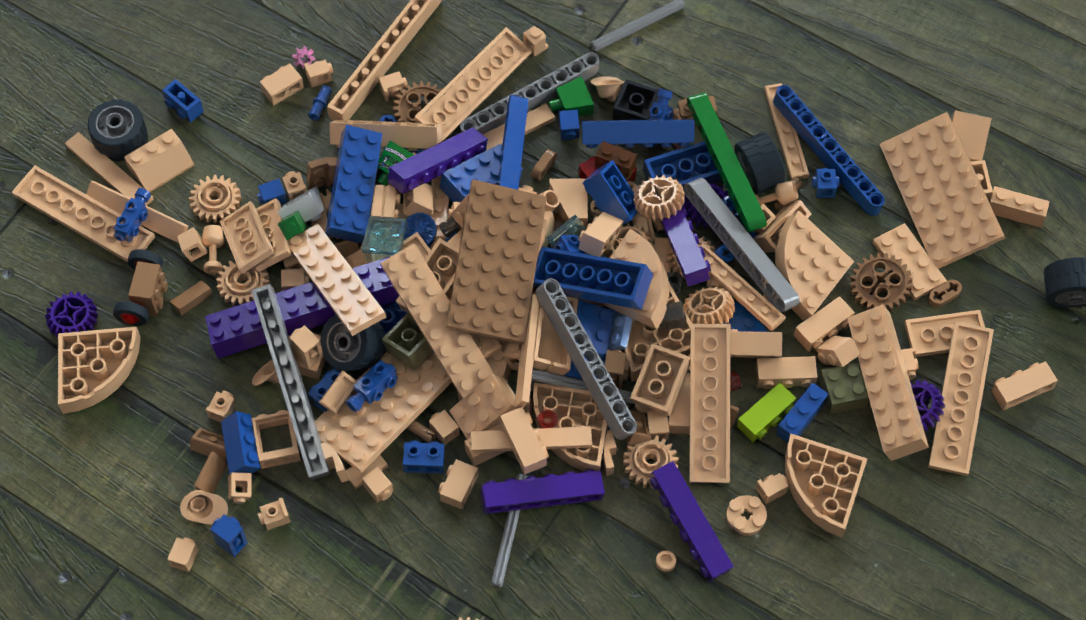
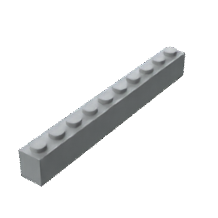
M269 284L251 290L308 476L311 480L329 475L331 472L324 457L320 436L274 288Z

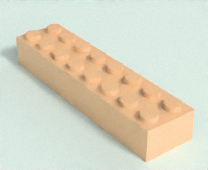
M882 304L848 317L853 341L860 352L858 360L884 453L893 461L929 448L891 314Z

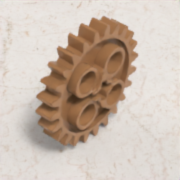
M422 81L420 86H417L415 82H413L412 88L406 85V91L401 89L400 94H397L396 100H394V118L398 120L397 122L417 123L410 117L416 116L421 111L420 96H424L425 107L429 103L428 100L433 99L443 88L437 90V84L430 87V82L425 86ZM410 100H416L417 102L411 103Z
M877 253V258L870 254V260L863 258V264L857 263L858 269H853L854 275L850 276V280L853 281L850 283V288H853L851 290L852 295H856L855 301L861 300V307L867 304V310L882 304L889 308L891 312L894 305L900 308L899 302L906 303L905 297H910L908 290H912L910 283L913 282V279L909 277L911 271H906L907 264L901 266L902 259L895 261V255L888 258L887 253H885L884 257ZM877 268H883L885 271L882 273H878L875 270ZM893 279H897L900 282L898 284H892L890 281ZM868 281L871 282L872 285L864 286L863 283ZM886 293L887 296L884 298L878 297V294Z

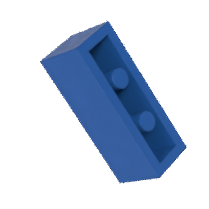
M812 383L779 424L776 435L787 443L790 434L801 436L826 404L829 394Z
M236 411L221 421L229 475L231 473L252 474L260 469L251 414Z

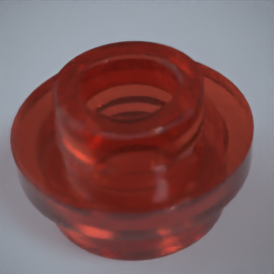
M544 410L539 414L538 423L542 428H554L557 425L558 417L554 411ZM549 418L551 422H545L544 420Z

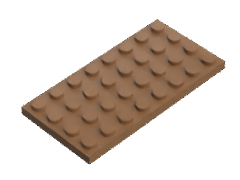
M472 179L446 328L518 344L524 343L546 207V196Z

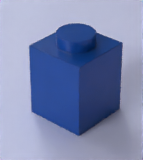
M578 110L559 111L561 139L573 140L579 138Z
M279 179L258 186L259 193L257 198L260 205L275 198L280 202V205L287 203L286 195Z

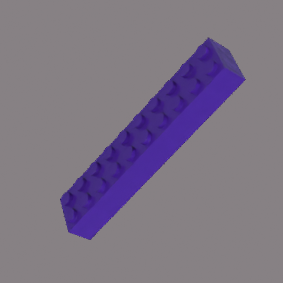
M390 257L352 268L380 306L394 302L399 297L380 265L381 262ZM313 282L275 293L288 336L304 325L311 329L326 324L328 319L335 315V312ZM255 301L205 316L210 342L218 359L267 343Z

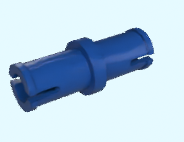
M323 85L318 96L314 98L313 107L308 114L310 119L318 121L323 109L327 107V100L332 93L330 87Z

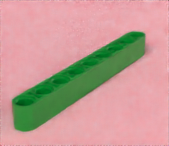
M706 92L687 97L690 113L746 231L752 232L766 227L765 215Z

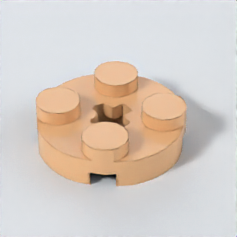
M743 495L731 500L726 512V520L729 527L744 536L758 533L767 519L766 508L756 496ZM744 511L751 513V516L748 520H746L744 516H741V514H743Z

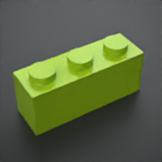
M779 383L738 419L737 428L753 443L758 438L761 440L767 435L769 428L772 426L776 427L782 421L781 418L790 412L797 398Z

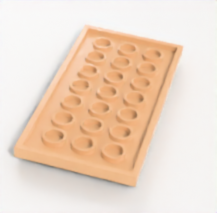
M948 112L879 144L924 247L935 267L940 269L1005 239V235Z
M386 351L381 360L395 367L398 378L395 386L387 388L379 401L374 400L371 404L365 401L362 404L363 407L357 413L347 406L346 400L336 414L329 410L324 412L315 421L321 443L325 442L330 445L341 459L362 473L452 383L434 352L414 370ZM369 368L365 373H363L356 381L362 378L371 368ZM353 389L348 398L356 395L355 389Z

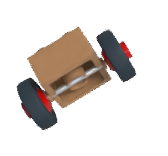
M136 249L131 251L128 257V265L135 270L128 294L131 302H118L114 307L113 316L124 324L142 326L146 324L149 315L157 316L159 309H162L163 293L167 292L168 282L165 280V273L161 269L163 265L162 258L154 252Z

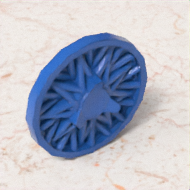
M425 213L410 215L402 227L404 240L418 232L428 246L437 234L435 220Z

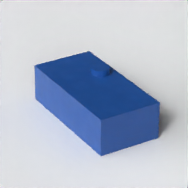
M704 141L646 159L643 164V172L647 181L649 177L653 179L656 175L658 177L665 175L666 178L671 176L673 180L677 179L679 184L684 187L686 183L698 178H704L706 181L709 180L710 184L722 180Z

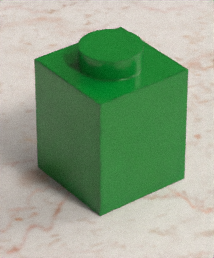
M299 211L282 218L277 223L286 240L302 233L307 228Z

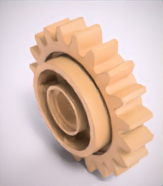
M214 175L212 180L206 176V182L200 179V186L194 184L195 190L190 191L191 197H189V201L191 203V210H193L195 216L199 215L200 220L206 217L207 223L213 219L214 223L217 224L219 218L222 220L225 216L230 215L231 212L236 211V208L241 207L239 202L242 201L240 189L237 188L236 182H231V178L225 181L224 175L220 179H217V176Z
M229 261V267L222 266L224 272L219 271L220 278H216L220 297H225L226 303L231 301L232 306H235L237 302L241 305L253 301L254 298L251 290L270 284L268 280L269 274L266 273V269L258 272L255 267H252L245 273H242L238 269L237 264H234L232 261Z
M656 435L654 440L651 439L650 441L634 444L633 447L628 445V452H624L625 460H623V466H627L625 473H630V480L636 478V485L643 482V488L648 483L650 484L649 479H651L652 471L674 461L675 465L678 463V457H675L677 451L671 450L672 443L665 445V438L659 442L658 435ZM652 459L655 461V463L649 464L646 462V460Z

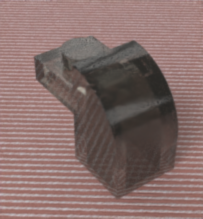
M682 301L667 303V309L659 327L664 329L685 327L686 315Z

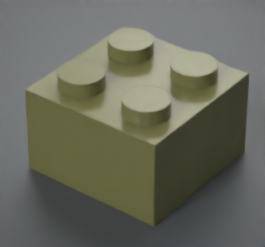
M409 313L382 338L387 353L414 370L433 352Z
M859 362L848 364L844 367L838 366L821 370L819 383L821 389L829 394L826 401L829 414L867 407L869 396Z

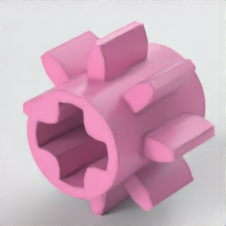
M303 46V49L296 48V54L292 55L294 59H297L294 64L296 66L301 64L302 69L305 68L304 63L311 65V62L316 60L314 56H311L313 50L307 51L306 46Z

